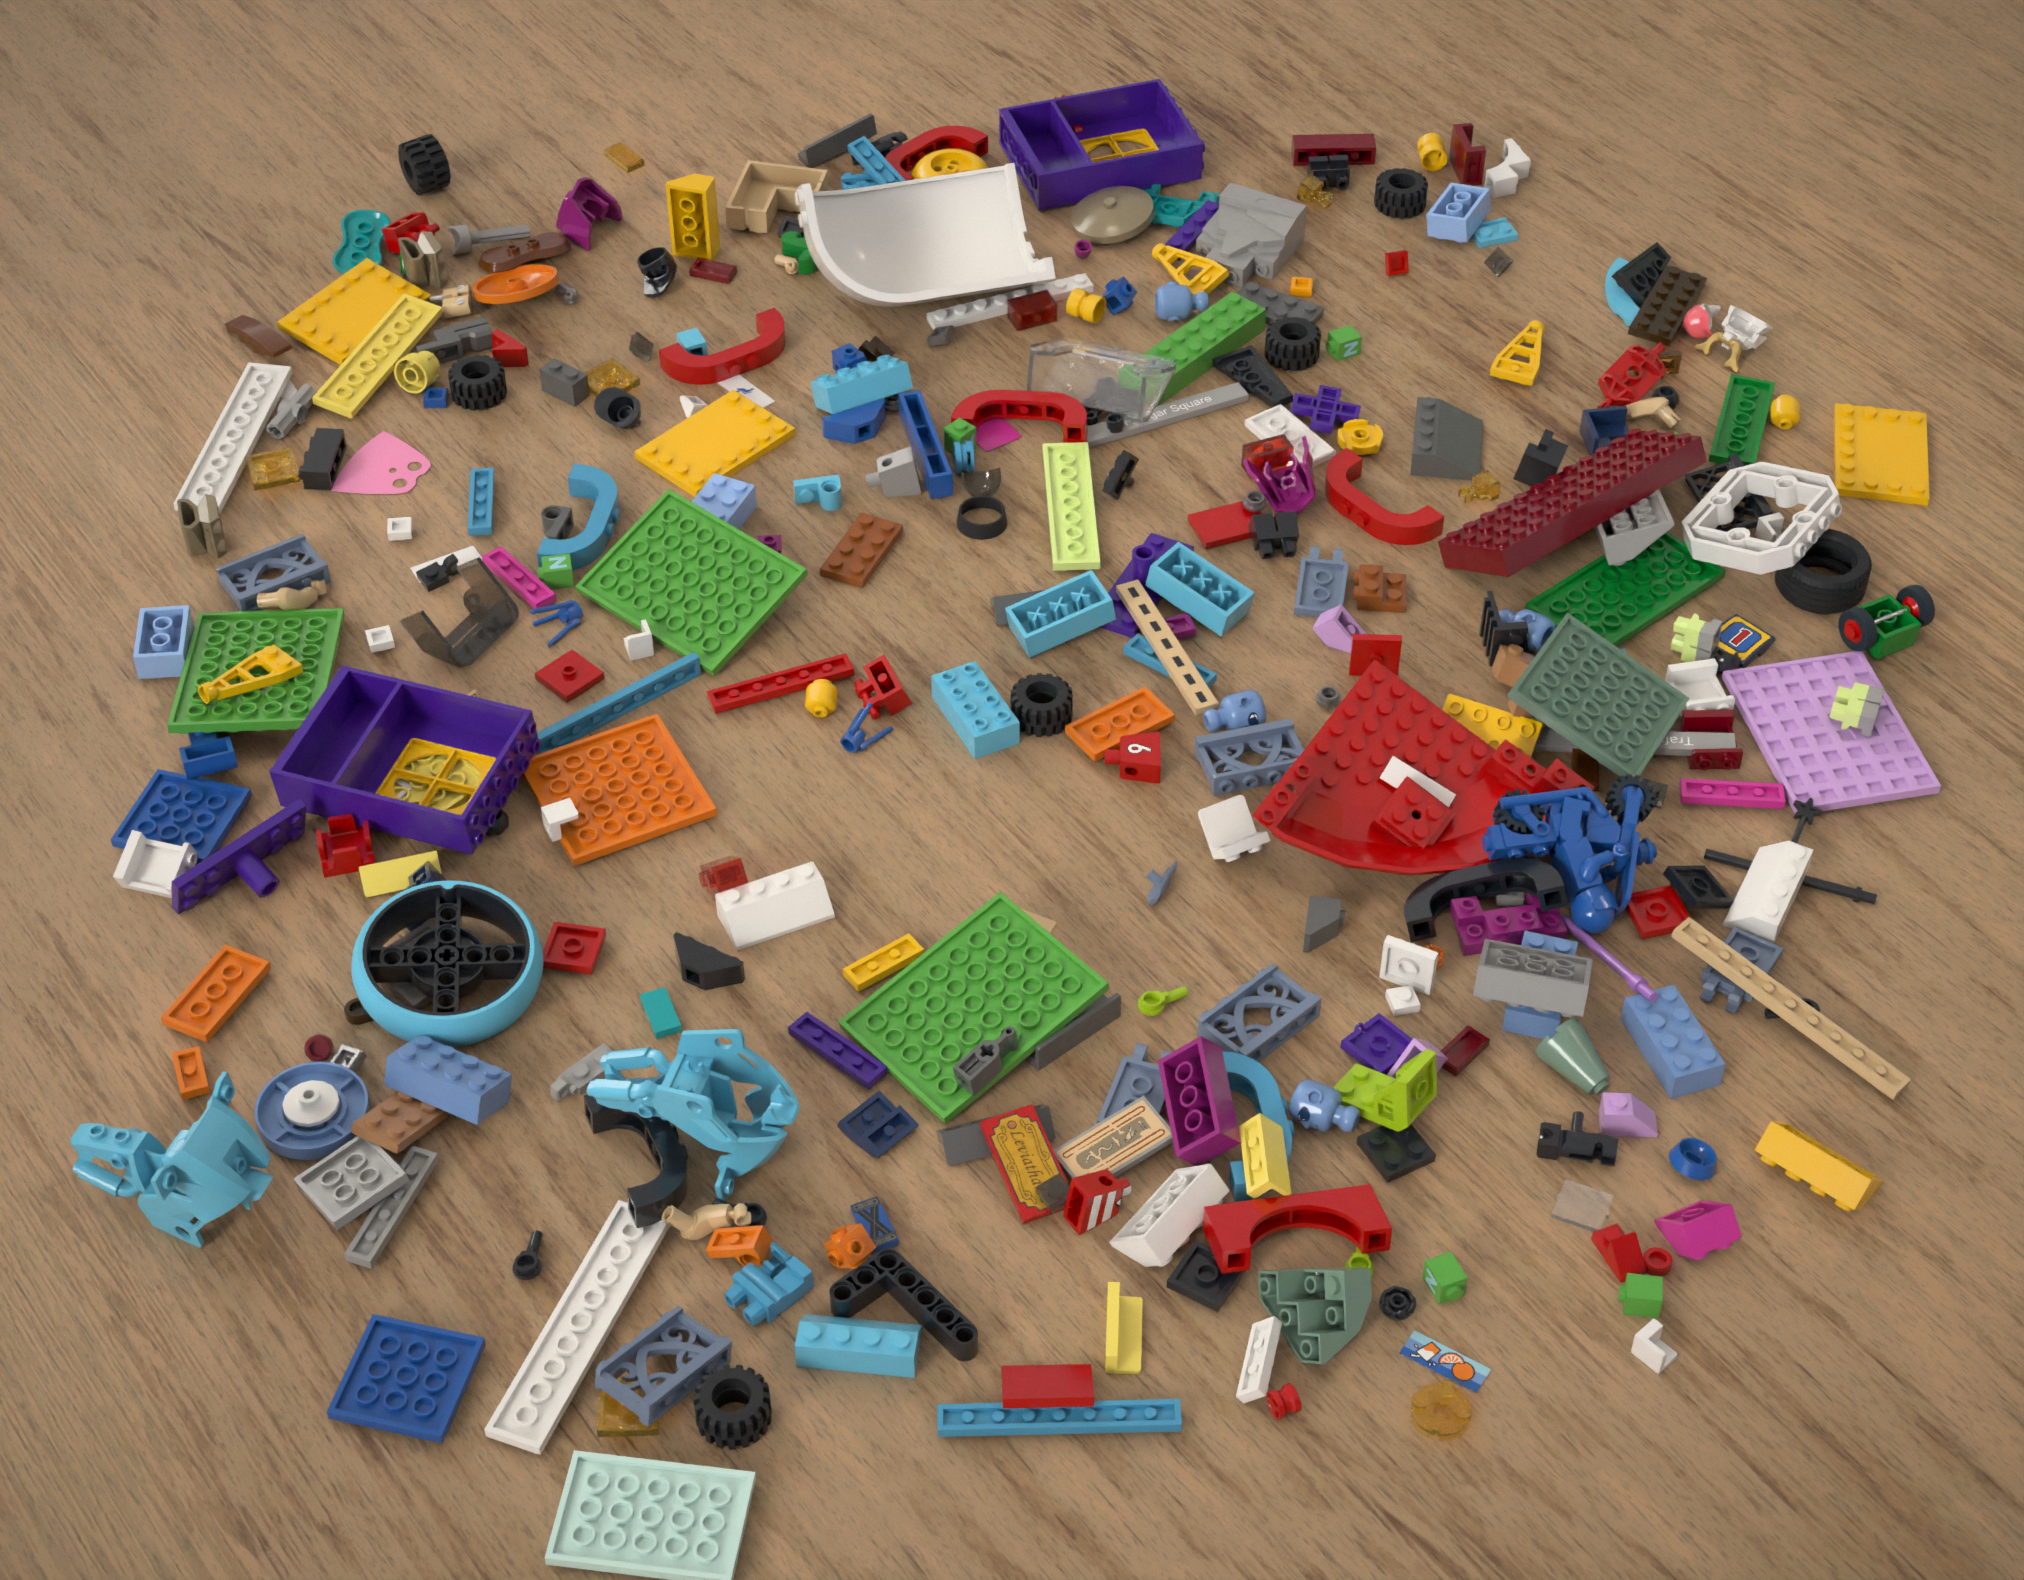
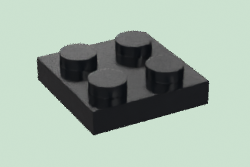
M1705 865L1667 866L1663 872L1671 887L1678 891L1685 904L1692 909L1730 908L1734 902L1733 898Z
M1412 1124L1399 1132L1382 1125L1357 1137V1145L1387 1183L1435 1162L1436 1154Z
M1195 1240L1168 1278L1167 1288L1219 1312L1246 1270L1222 1274L1211 1247Z

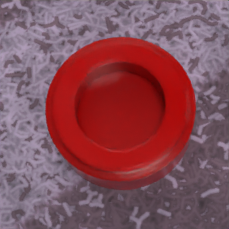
M1653 1247L1646 1250L1643 1255L1647 1274L1663 1277L1670 1272L1673 1260L1670 1253L1665 1249Z

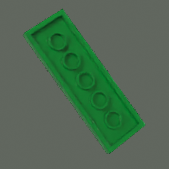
M1731 374L1708 462L1722 464L1728 462L1729 455L1737 453L1745 466L1756 463L1775 382Z

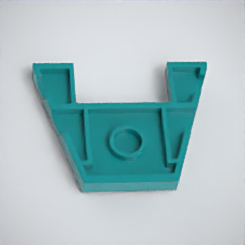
M1154 184L1151 189L1143 190L1150 195L1154 205L1155 214L1151 223L1169 224L1173 227L1183 226L1207 200L1219 203V195L1221 194L1202 191L1197 201L1159 195L1161 193L1160 184Z

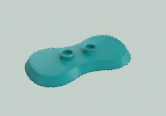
M355 210L346 214L341 221L343 242L332 258L334 268L344 275L366 258L381 266L383 258L380 244L384 238L381 229L391 224L389 217L375 210Z

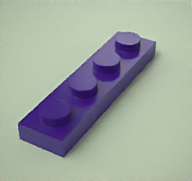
M1207 200L1164 245L1189 252L1196 244V239L1202 233V228L1218 211L1219 204Z
M809 1012L804 1013L788 1027L789 1035L868 1090L887 1075V1066Z

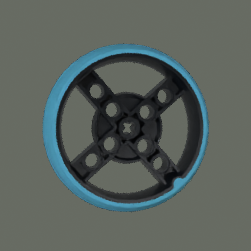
M436 881L402 891L383 903L368 918L359 933L353 949L351 964L352 980L364 1009L375 1022L389 1033L408 1042L417 1036H428L445 1046L461 1047L493 1037L512 1025L524 1013L533 1000L540 984L543 971V950L538 933L529 917L514 901L502 893L472 882ZM462 916L488 922L503 930L516 943L483 944L474 933L462 928ZM436 917L435 929L422 934L415 940L412 946L383 947L394 935L408 926ZM514 979L502 993L490 1001L477 1007L460 1011V998L473 993L484 980ZM412 982L422 994L433 998V1012L414 1009L394 1000L377 983Z

